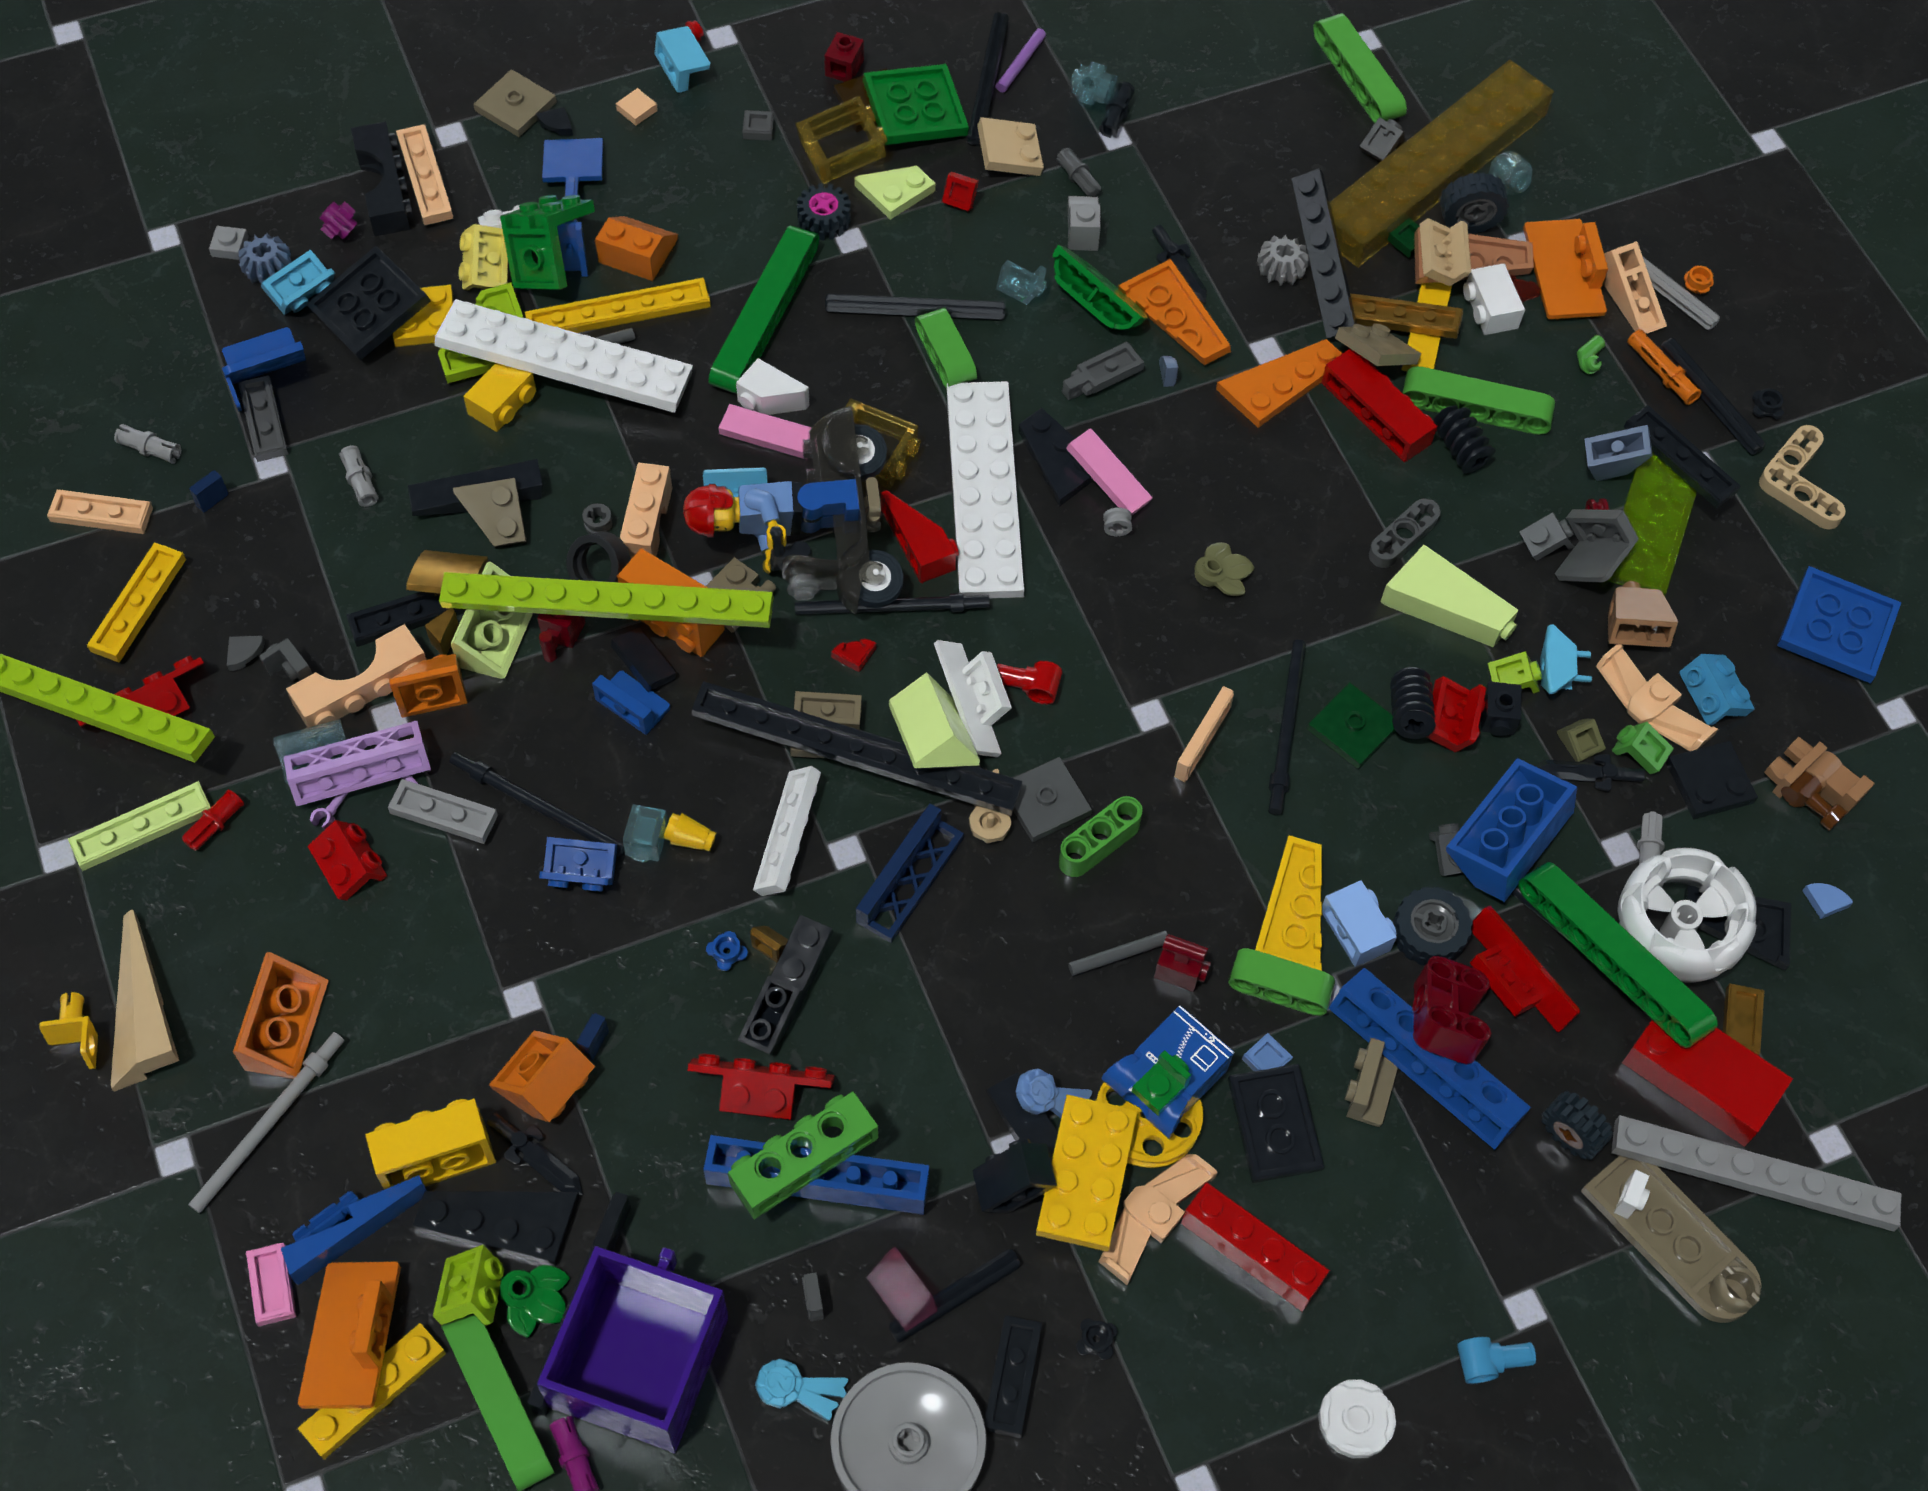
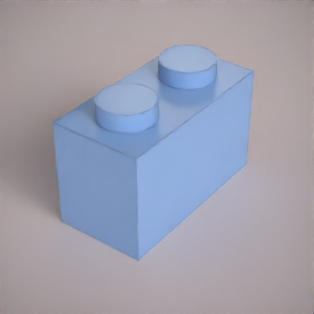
M1362 880L1325 896L1322 904L1323 916L1354 967L1390 952L1397 938L1394 924L1389 918L1383 916L1378 908L1379 903L1376 895L1371 889L1367 890Z

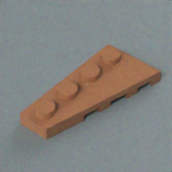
M1418 227L1414 234L1415 283H1435L1438 281L1423 275L1420 227ZM1468 234L1471 269L1504 263L1509 275L1513 276L1530 274L1534 268L1533 242ZM1469 275L1462 278L1461 280H1467Z

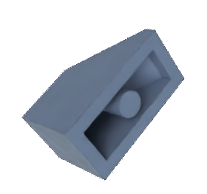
M1648 425L1584 439L1587 465L1596 481L1628 475L1653 456Z

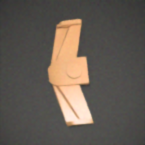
M1616 644L1596 665L1627 709V714L1637 723L1641 724L1647 721L1660 735L1688 751L1701 748L1717 733L1718 728L1710 727L1674 706L1680 700L1682 694L1659 673L1649 681H1646L1624 651L1622 644Z
M1187 1154L1147 1184L1135 1187L1123 1202L1124 1208L1113 1229L1109 1251H1103L1099 1263L1128 1285L1150 1235L1162 1244L1184 1216L1185 1211L1178 1207L1177 1204L1204 1186L1206 1182L1208 1183L1215 1179L1218 1173L1217 1170L1198 1155Z

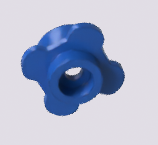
M731 931L717 936L706 947L707 954L714 957L717 961V967L721 971L730 970L733 963L738 960H745L748 956L747 948L740 945L736 934ZM730 949V952L726 954L724 953V950Z

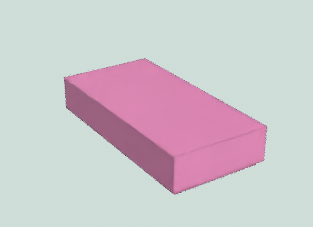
M284 1242L246 1251L255 1321L258 1326L296 1317L291 1276L280 1249L286 1246Z

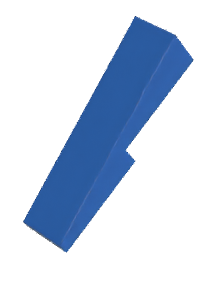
M418 1175L349 1204L352 1219L280 1248L289 1275L297 1286L422 1200L427 1190L421 1177Z

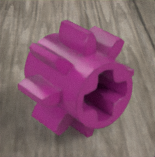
M333 201L319 217L324 222L320 230L331 239L336 235L344 239L357 224V221L352 218L356 211L345 201L339 206Z

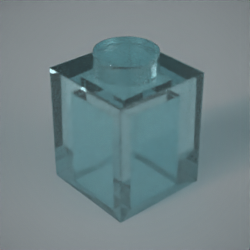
M632 804L622 840L626 856H630L632 859L640 862H647L649 860L659 861L665 841L663 836L668 824L666 810Z

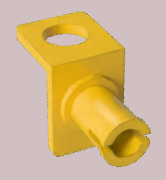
M71 992V1000L68 1002L69 995L64 993L60 997L59 1020L40 1022L39 1029L48 1045L81 1042L80 1053L89 1069H95L98 1033L89 1016L82 1017L84 996Z

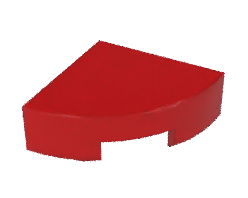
M860 639V641L846 644L844 642L840 643L831 651V658L860 672L876 650V642Z

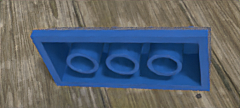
M1517 758L1446 846L1447 853L1474 887L1505 902L1519 884V880L1527 874L1574 813L1577 786Z

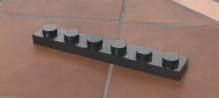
M1318 168L1292 178L1325 333L1331 343L1337 341L1335 337L1339 327H1353L1354 324H1357L1324 174Z

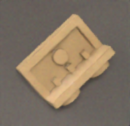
M1429 218L1420 223L1423 275L1447 286H1451L1471 273L1467 223L1460 221L1451 228Z

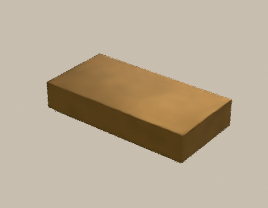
M1729 983L1725 994L1723 1032L1759 1056L1764 990Z

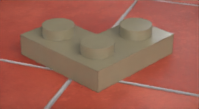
M795 691L794 710L860 730L862 695ZM791 747V756L824 758L823 756Z

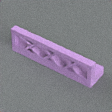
M418 721L284 756L287 781L296 806L431 770ZM414 734L413 738L398 741L401 737ZM377 745L373 749L364 750L368 746ZM344 754L340 758L330 759L332 756ZM310 763L307 767L294 770V766Z

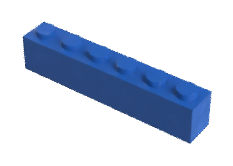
M710 1135L704 1165L706 1184L732 1188L728 1177V1171L732 1170L731 1166L745 1155L752 1157L763 1150L765 1142ZM798 1147L792 1154L798 1158H804L812 1151L808 1148ZM852 1155L791 1196L924 1215L929 1182V1165ZM767 1167L761 1172V1175L765 1178H774L780 1173V1170L776 1167Z

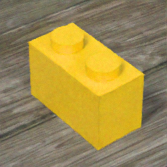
M495 363L463 396L468 415L498 432L504 424L511 422L515 413L525 403L530 402L534 397L536 386L533 373Z

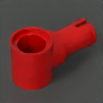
M1038 661L1034 664V667L1027 666L1026 669L997 664L1003 685L1021 688L1023 692H1027V697L1030 700L1039 704H1052L1055 701L1063 672L1062 668L1057 664L1049 661Z

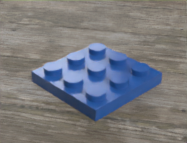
M1808 566L1777 646L1871 683L1878 671L1902 602Z

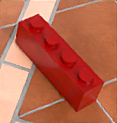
M1350 348L1326 364L1321 383L1404 463L1432 444L1437 425L1432 418L1414 405L1410 397L1397 389L1386 375L1380 373L1369 360Z
M1207 1182L1185 1210L1181 1222L1184 1227L1301 1312L1309 1304L1330 1271Z

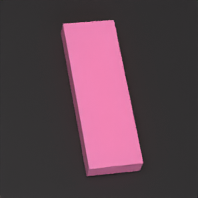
M729 404L719 426L720 435L806 460L818 436L817 429L732 404Z
M1091 428L1070 442L1066 447L1118 508L1128 509L1133 515L1153 498Z

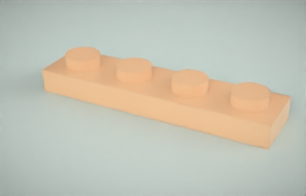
M425 124L397 130L398 141L424 226L454 219Z

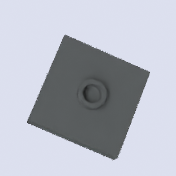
M1060 757L1014 777V779L1023 782L1013 811L1032 843L1092 814L1090 805Z

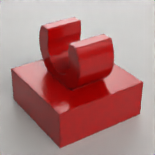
M950 172L947 177L942 203L970 211L973 208L979 180Z

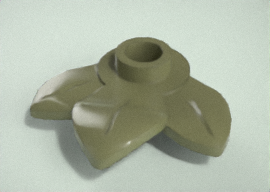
M1219 542L1207 547L1204 557H1201L1196 562L1194 567L1195 578L1203 586H1216L1227 595L1240 596L1245 594V588L1241 580L1252 573L1254 565L1245 556L1232 554L1229 544Z

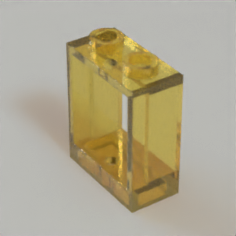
M860 96L796 123L800 142L823 184L886 156L884 144L887 143L886 135L881 126L876 128L873 110L870 105L864 106ZM860 122L869 141L827 159L817 140Z
M850 398L822 444L823 463L833 466L830 459V447L837 432L853 424L868 425L882 434L900 440L881 472L874 477L877 479L878 485L891 490L895 481L903 478L907 469L906 462L909 457H915L919 450L921 440L918 439V425Z

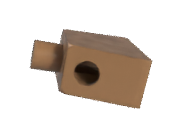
M1629 581L1623 584L1622 587H1617L1608 612L1609 644L1670 647L1678 625V619L1662 591L1641 588L1640 584L1636 581Z

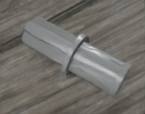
M1654 811L1644 813L1642 816L1641 839L1637 842V848L1640 850L1639 865L1654 855H1661V851L1665 848V844L1662 841L1663 817Z

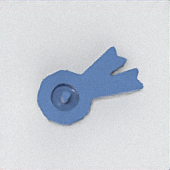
M1032 1069L1022 1074L1018 1079L1016 1087L1017 1098L1025 1111L1038 1115L1051 1110L1060 1118H1062L1066 1095L1089 1099L1092 1095V1091L1087 1089L1057 1088L1053 1076L1041 1069Z

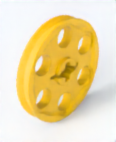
M1104 1082L1099 1090L1096 1101L1108 1103L1106 1095L1114 1090ZM1199 1099L1184 1113L1180 1122H1184L1190 1127L1191 1134L1188 1137L1181 1138L1173 1133L1170 1139L1154 1127L1146 1117H1141L1142 1111L1139 1107L1126 1101L1121 1107L1138 1110L1127 1163L1144 1168H1158L1173 1164L1183 1158L1194 1146L1202 1127L1203 1107L1201 1100ZM1148 1140L1159 1142L1163 1149L1162 1153L1157 1156H1150L1144 1151L1143 1143Z

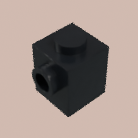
M1488 681L1484 698L1485 708L1481 713V732H1489L1496 736L1515 734L1521 721L1522 685Z

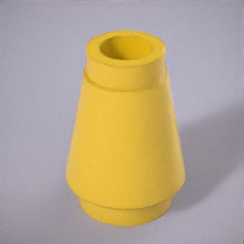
M672 813L663 839L669 840L670 845L710 852L717 832L711 831V829L684 813H681V815Z

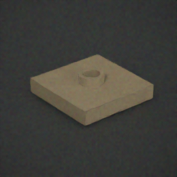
M511 69L474 103V109L477 113L520 137L537 121L536 113L548 111L557 101L556 95Z

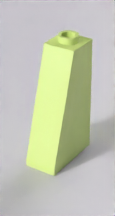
M1423 545L1387 583L1381 599V603L1385 606L1494 647L1501 638L1507 640L1517 627V624L1514 623L1519 611L1517 608L1426 545Z

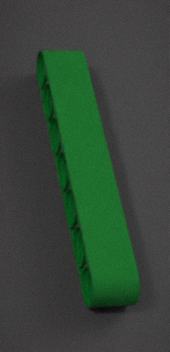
M792 225L787 227L711 367L709 385L737 394L736 382L758 358L760 359L812 262L819 245V234Z
M1546 862L1519 880V889L1523 897L1679 1045L1685 1048L1691 1047L1717 1028L1718 1022L1713 1011L1554 863Z

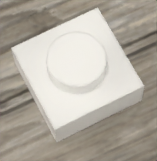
M1635 1169L1624 1185L1614 1213L1628 1219L1636 1209L1642 1211L1650 1194V1191L1645 1189L1649 1175Z

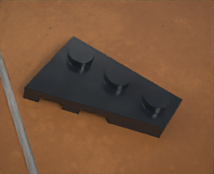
M1688 885L1685 889L1684 900L1696 903L1702 895L1699 892L1700 888ZM1755 897L1757 928L1755 936L1746 952L1782 970H1786L1790 966L1792 903ZM1703 917L1698 929L1723 940L1726 935L1724 925L1727 917Z

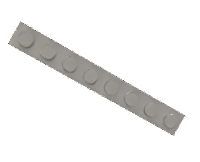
M1621 1115L1614 1122L1611 1151L1613 1154L1886 1230L1895 1231L1900 1227L1901 1193Z

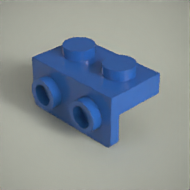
M547 837L544 869L540 871L539 878L548 879V886L569 888V881L583 883V890L603 891V885H613L618 844Z

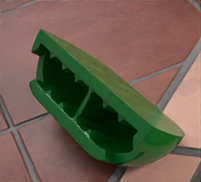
M1057 245L1053 253V258H1055L1054 278L1056 282L1104 325L1117 330H1128L1139 326L1147 319L1146 313L1092 265L1071 250Z

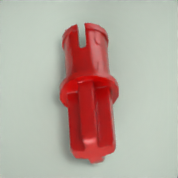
M228 789L209 810L204 809L202 811L203 816L182 836L183 842L189 848L195 851L198 850L217 830L222 831L225 828L223 824L244 805L242 799Z

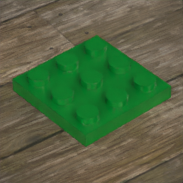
M947 64L864 73L863 83L884 145L968 135L969 126Z

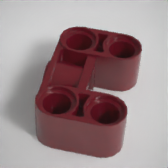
M1433 956L1428 960L1413 986V1038L1417 1045L1426 1051L1460 1063L1470 1064L1475 1061L1491 1037V1030L1483 1020L1469 1015L1474 1012L1490 987L1489 979L1475 968L1444 957Z

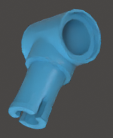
M1476 1337L1457 1344L1467 1384L1491 1381L1498 1378L1499 1373H1503L1504 1369L1532 1366L1536 1363V1353L1531 1342L1500 1346L1499 1343H1491L1489 1337Z

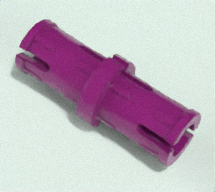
M567 1416L566 1420L563 1417L554 1421L549 1427L561 1455V1458L558 1459L560 1466L566 1469L573 1491H598L599 1486L587 1458L590 1456L588 1448L582 1445L573 1417Z

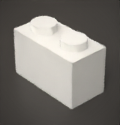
M1505 264L1471 269L1467 282L1464 283L1463 292L1465 299L1470 301L1475 322L1480 324L1484 335L1518 329L1525 309Z

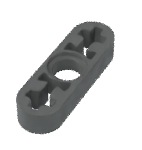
M1426 498L1419 499L1373 540L1369 551L1370 561L1380 568L1393 566L1436 526L1441 512L1439 505L1435 501ZM1427 512L1430 514V516H1424L1419 524L1416 522L1420 513L1425 514ZM1407 528L1413 533V536L1411 538H1402L1397 534L1396 530ZM1390 542L1393 544L1390 553H1379V550L1384 551L1385 549H1387L1390 545Z

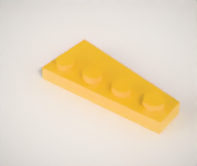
M1288 836L1255 950L1322 971L1321 844Z

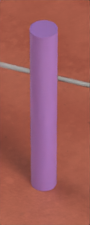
M1038 28L998 81L996 84L998 91L1004 93L1046 37L1043 29Z

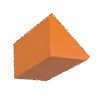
M271 952L265 954L233 1050L234 1055L245 1071L291 1079L298 1075L325 994L328 979Z

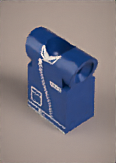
M1179 1005L1136 1049L1134 1054L1128 1055L1113 1064L1103 1074L1102 1081L1124 1100L1139 1107L1146 1119L1170 1139L1183 1114L1227 1072L1234 1051ZM1165 1050L1171 1056L1176 1055L1187 1064L1191 1077L1188 1087L1157 1116L1131 1090L1132 1086L1158 1062L1159 1055Z

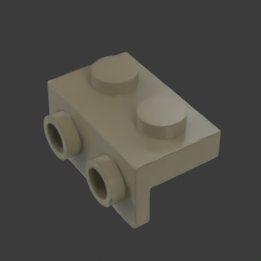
M1371 1038L1366 1049L1359 1048L1354 1068L1359 1069L1357 1080L1351 1079L1347 1088L1345 1100L1349 1101L1350 1105L1346 1117L1380 1127L1385 1117L1398 1067L1386 1057L1381 1056L1385 1042Z

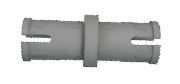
M121 424L119 426L120 429L117 428L114 439L116 443L134 448L141 455L147 457L152 455L172 464L176 463L175 458L179 459L181 455V446L179 444L156 437L157 434L151 431L143 432Z
M357 446L344 447L339 456L347 471L346 480L353 487L359 505L362 507L372 506L379 497L371 482V471L363 463Z

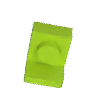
M1526 651L1488 663L1492 682L1522 685V689L1530 687L1533 693L1540 692L1537 681L1543 678L1537 661L1531 662Z

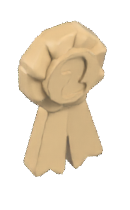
M998 769L992 771L999 774ZM973 804L975 809L969 817V825L973 836L983 840L985 843L1002 841L1011 827L1010 815Z

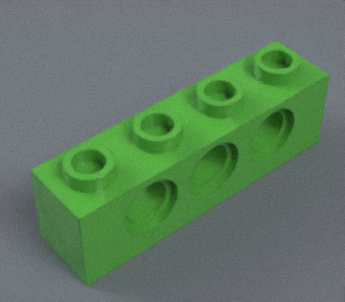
M854 1092L845 1097L838 1095L826 1104L825 1110L814 1117L807 1115L800 1119L791 1132L783 1137L776 1135L769 1139L763 1145V1150L752 1157L745 1155L738 1159L731 1166L732 1170L728 1171L730 1185L752 1218L756 1219L877 1140L878 1125ZM833 1126L843 1131L838 1137L834 1138L827 1137L823 1133L827 1128ZM801 1146L807 1147L812 1151L804 1158H798L792 1154L796 1148ZM767 1167H776L780 1170V1173L774 1178H765L761 1175V1172Z

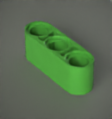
M942 308L915 317L919 338L945 388L947 389V383L949 387L976 380L977 371L974 361L947 309Z
M1130 796L1120 797L1066 837L1060 848L1059 868L1067 876L1079 877L1135 836L1139 830L1143 812L1140 802ZM1126 814L1131 816L1133 819L1123 820L1119 816ZM1104 834L1108 838L1100 840L1095 838L1093 835ZM1077 853L1081 855L1082 858L1072 859L1068 856V854Z
M1243 948L1237 952L1228 983L1231 988L1238 992L1307 1014L1321 1016L1327 1013L1335 979L1330 974L1257 950Z

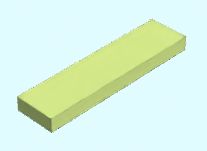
M199 781L72 836L68 838V841L80 868L84 871L199 820L203 816L202 811L204 809L209 810L211 806Z

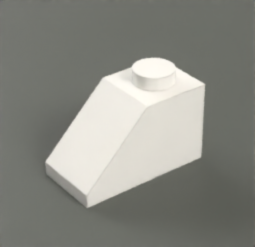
M759 358L736 382L738 402L746 409L772 415L806 410L809 407L808 386Z

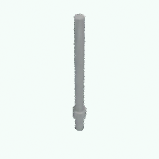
M333 1032L316 1053L311 1052L302 1063L303 1069L196 1194L188 1206L199 1214L311 1080L315 1076L320 1077L329 1066L327 1061L345 1041L340 1035Z

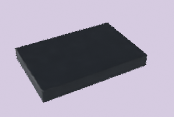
M1299 1064L1236 1074L1228 1077L1252 1183L1318 1172L1324 1169Z

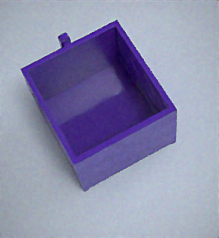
M595 1246L537 1382V1386L548 1408L551 1410L562 1412L675 1454L729 1318L723 1290L672 1273L671 1271H674L677 1259L675 1252L670 1249L662 1248L659 1255L660 1261L657 1267Z

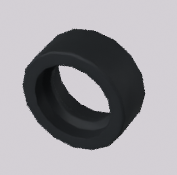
M600 531L578 537L571 544L567 553L566 563L571 580L597 581L590 574L586 563L587 553L592 545L598 544L602 546L609 554L611 574L605 582L618 583L617 575L631 560L629 550L624 542L609 532Z

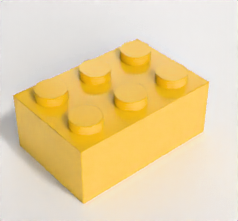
M475 1099L455 1100L444 1109L434 1112H418L411 1116L410 1120L398 1124L385 1123L377 1126L373 1132L365 1134L376 1176L384 1190L418 1175L421 1177L424 1185L428 1186L496 1163L486 1125Z

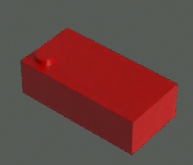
M1651 1020L1622 1062V1064L1744 1147L1759 1132L1793 1080V1078L1718 1028L1691 1047L1685 1048L1673 1040L1653 1020Z

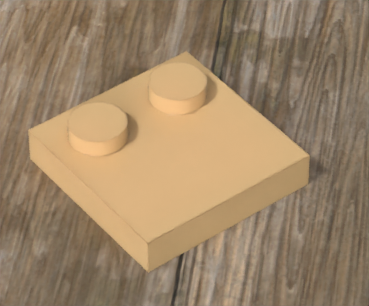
M980 118L977 127L985 170L1035 176L1041 175L1044 167L1035 124Z

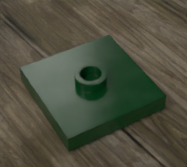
M1350 682L1307 727L1308 731L1357 769L1396 731L1392 722V714Z

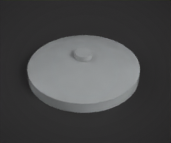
M896 1363L881 1367L867 1374L845 1395L833 1421L831 1430L832 1459L837 1476L846 1491H970L977 1481L984 1462L986 1433L983 1417L975 1399L956 1378L939 1368L927 1364Z

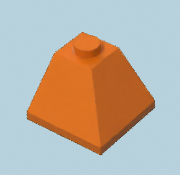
M442 654L432 659L423 660L389 679L402 718L468 703L456 654Z

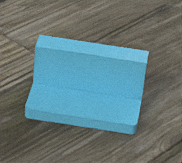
M688 26L657 32L655 56L676 92L688 91L690 73L710 69L708 58Z

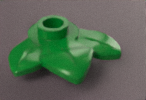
M549 1265L538 1266L530 1272L514 1270L506 1274L500 1283L499 1294L502 1301L508 1306L507 1321L510 1327L516 1333L528 1338L535 1328L536 1321L544 1324L560 1323L566 1305L558 1291L566 1285L569 1276L561 1269ZM516 1282H521L525 1286V1293L522 1295L515 1294L512 1290V1285Z

